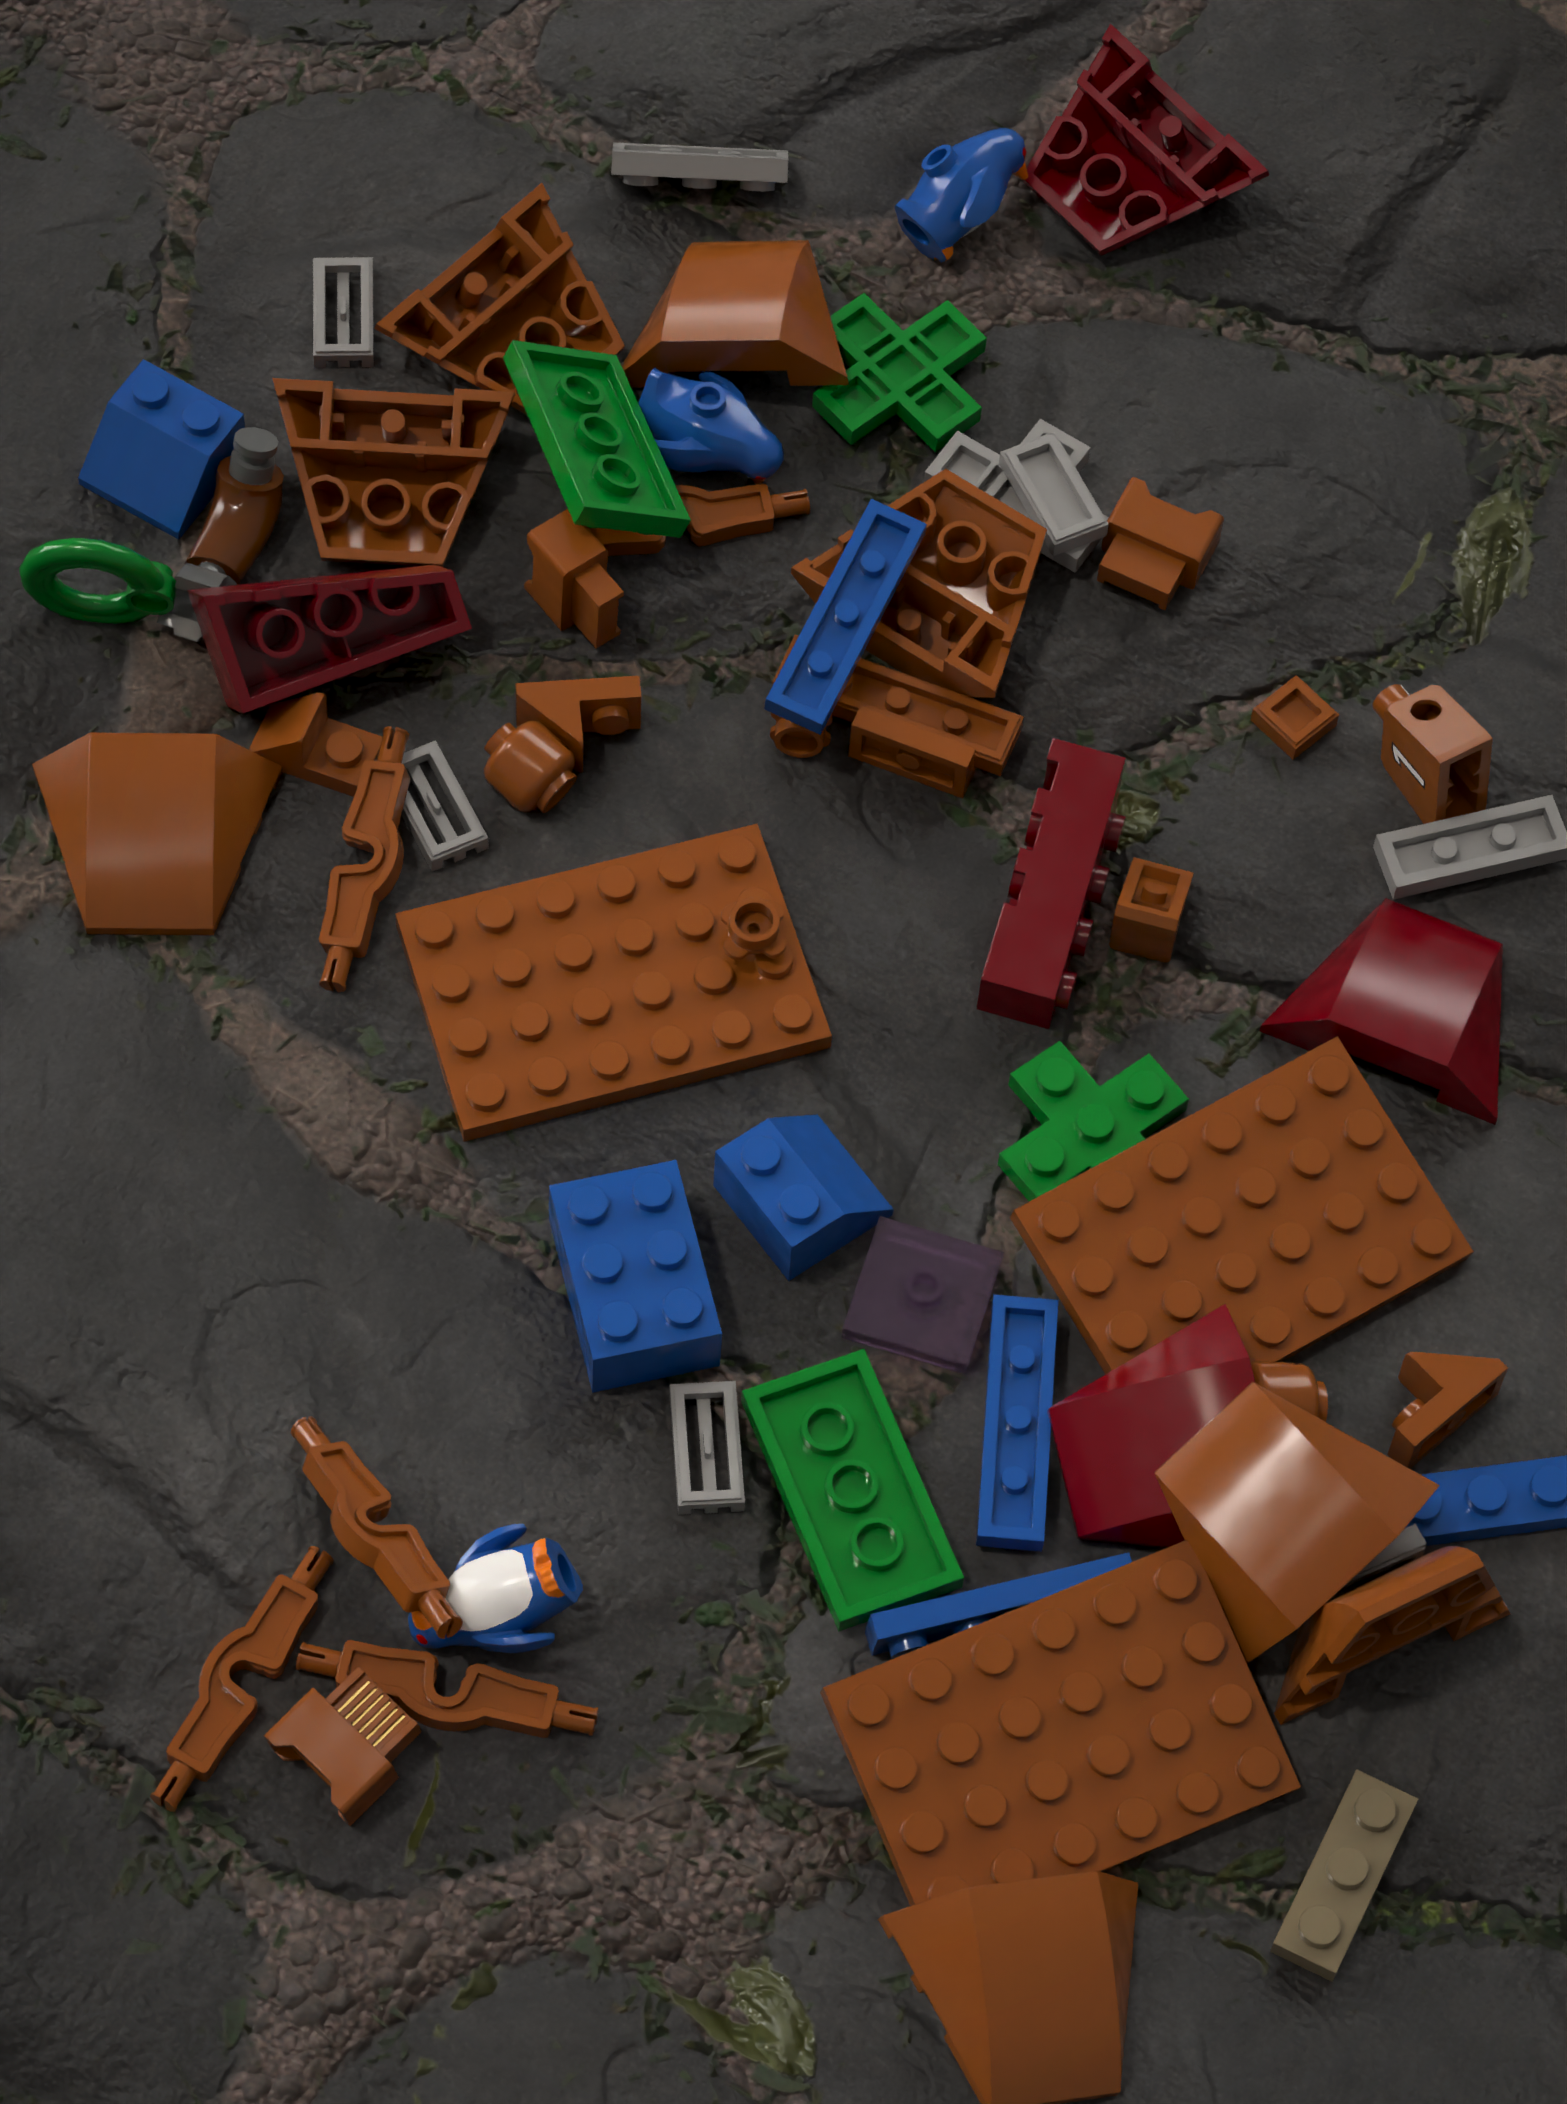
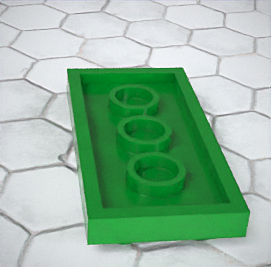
M512 340L503 360L574 524L589 528H606L637 532L643 535L654 534L681 538L691 519L617 355Z
M865 1349L742 1390L741 1403L838 1632L868 1622L870 1614L927 1601L963 1588L964 1576Z

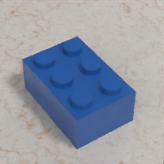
M677 1160L549 1185V1222L592 1393L720 1366L722 1331Z

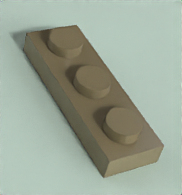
M1356 1769L1270 1950L1271 1953L1333 1982L1414 1811L1418 1798Z

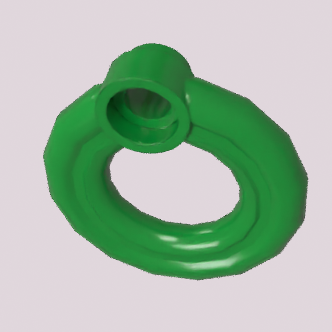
M68 538L48 541L31 549L19 567L24 590L39 605L63 617L89 622L120 624L135 622L149 615L167 614L174 609L177 588H175L176 580L173 578V571L170 567L163 563L150 561L148 558L125 546L104 540ZM74 568L96 569L121 578L126 582L127 589L119 594H90L64 584L57 577V574Z

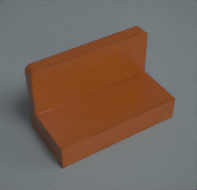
M860 705L851 725L849 757L959 798H964L977 769L974 767L976 747Z

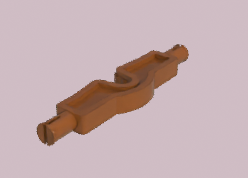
M763 483L710 492L694 486L675 485L691 519L686 529L690 534L691 541L698 546H706L740 536L770 532L773 530L775 518L810 514V502L806 489L770 495L768 486ZM589 528L608 550V557L615 555L655 554L660 552L666 543V536L643 535L630 531Z
M392 726L385 727L377 761H364L356 793L342 826V836L348 846L374 853V855L365 864L338 865L330 872L326 911L319 935V942L327 953L319 985L329 991H333L334 987L337 992H344L346 990L352 958H363L367 954L379 902L391 892L401 873L404 848L398 826L410 782V776L402 764L410 734L399 727L395 728V732Z
M309 1416L308 1420H306V1417L299 1419L291 1428V1434L307 1454L302 1471L331 1509V1526L338 1541L354 1558L375 1570L405 1612L420 1610L436 1631V1635L441 1639H444L445 1635L448 1638L455 1635L462 1627L463 1621L445 1599L450 1587V1581L433 1560L417 1529L409 1524H375L387 1517L391 1508V1494L365 1467L347 1442L331 1443L317 1424L316 1419L312 1416Z
M310 1546L292 1577L289 1578L283 1574L278 1575L247 1624L225 1636L207 1657L199 1679V1699L167 1747V1761L171 1766L150 1796L160 1807L165 1803L166 1810L175 1812L177 1805L193 1780L196 1778L202 1782H207L226 1752L255 1718L258 1710L257 1700L235 1684L231 1677L239 1670H249L270 1679H275L283 1674L301 1634L318 1609V1594L314 1590L330 1565L334 1562V1559L326 1551L323 1550L320 1555V1548Z
M347 1640L343 1651L302 1642L300 1653H298L297 1671L302 1670L334 1677L336 1679V1688L359 1666L411 1718L423 1725L438 1730L467 1731L487 1725L536 1737L548 1738L552 1726L593 1736L597 1723L598 1707L593 1708L559 1700V1690L555 1685L521 1678L481 1663L470 1665L466 1669V1677L461 1681L460 1689L455 1695L443 1697L435 1691L439 1669L438 1659L427 1651L388 1648Z

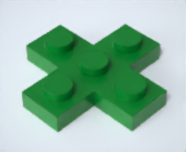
M865 293L830 316L842 360L849 367L846 370L849 385H824L813 393L812 407L850 445L857 442L895 414L935 452L943 448L957 431L964 433L980 422L982 407L950 376L985 352L987 337L948 300L905 330H902Z
M1058 1041L1010 1073L1008 1086L1042 1125L999 1153L998 1166L1024 1197L1031 1201L1145 1140L1146 1137L1185 1112L1189 1098L1150 1053L1099 1086L1064 1044Z

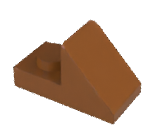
M640 676L515 683L517 727L527 721L543 723L572 750L575 756L573 769L579 773H583L582 732L615 735L629 729H641L642 696Z
M315 693L271 704L249 750L281 765L283 773L354 797L363 763L365 760L377 761L382 736L328 718L326 694Z
M1133 857L1116 905L1109 943L1110 948L1160 962H1169L1194 872Z
M1425 1352L1407 1353L1398 1378L1417 1399L1406 1406L1393 1421L1392 1427L1396 1431L1387 1455L1411 1469L1498 1395L1508 1367L1498 1358Z

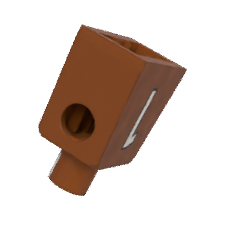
M1394 684L1382 690L1373 702L1374 711L1383 720L1381 760L1384 768L1423 824L1486 810L1493 742L1491 735L1441 686L1430 685L1411 695L1400 684Z

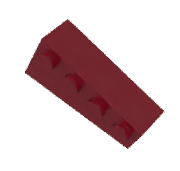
M437 565L187 590L226 705L241 713L249 712L472 629L453 570Z
M1056 738L1052 739L1046 760L1047 767L1043 789H1037L1031 809V818L1024 846H1027V848L1020 847L1008 891L1010 902L1003 903L981 977L977 1010L1045 1029H1050L1056 1007L1068 1010L1078 974L1068 971L1073 954L1083 957L1085 955L1094 920L1084 918L1089 901L1100 904L1102 901L1110 868L1100 864L1105 849L1113 852L1117 851L1126 816L1116 814L1125 757Z

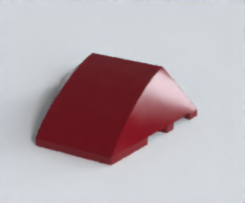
M1110 23L1102 37V47L1088 71L1084 69L1078 78L1076 92L1062 116H1056L1027 166L1028 178L1023 180V182L1100 256H1103L1269 176V171L1229 133L1224 137L1152 70L1150 60Z
M1385 898L1261 1024L1259 1031L1308 1051L1338 1036L1348 1054L1439 1089L1436 1102L1496 1125L1498 1119L1503 944Z
M1226 1304L1048 1408V1416L1077 1539L1156 1548L1160 1546L1170 1547L1184 1541L1154 1472L1250 1383L1255 1382L1249 1355Z

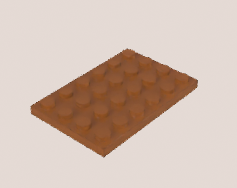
M758 824L395 913L396 928L464 1142L831 1048L832 1034ZM748 897H759L780 904L784 912L783 919L779 924L780 934L786 939V949L783 954L776 958H769L765 954H749L742 960L730 958L724 951V941L728 938L727 926L721 921L722 909L731 902H739ZM752 926L748 928V932L751 934H756L760 931L758 927Z
M1338 1036L1016 1208L1010 1216L1017 1231L1105 1374L1226 1304L1251 1363L1256 1361L1283 1362L1467 1260L1474 1252Z
M1188 1540L827 1685L820 1691L910 1906L966 1887L1091 1871L1104 1872L1301 1788L1210 1579Z

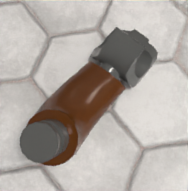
M256 427L239 429L234 436V450H232L231 456L225 457L219 462L216 474V487L208 517L185 565L174 576L176 580L175 588H177L174 609L167 614L159 615L157 620L159 624L174 628V635L200 642L203 639L187 590L239 585L259 557L273 531L282 507L284 475L275 464L274 455L277 452L279 441L274 434L265 429Z

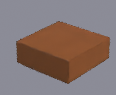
M1296 675L1253 708L1250 720L1294 760L1337 726L1339 714Z

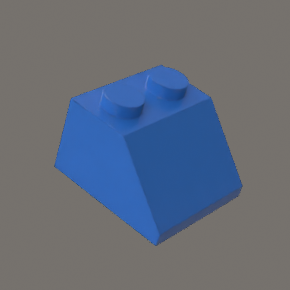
M143 359L108 401L79 474V485L179 540L213 498L219 462L225 457L231 456L232 450H234L233 441L235 433L239 429L245 428L244 414Z
M818 1114L767 1118L715 1151L713 1186L788 1281L893 1215L894 1209Z

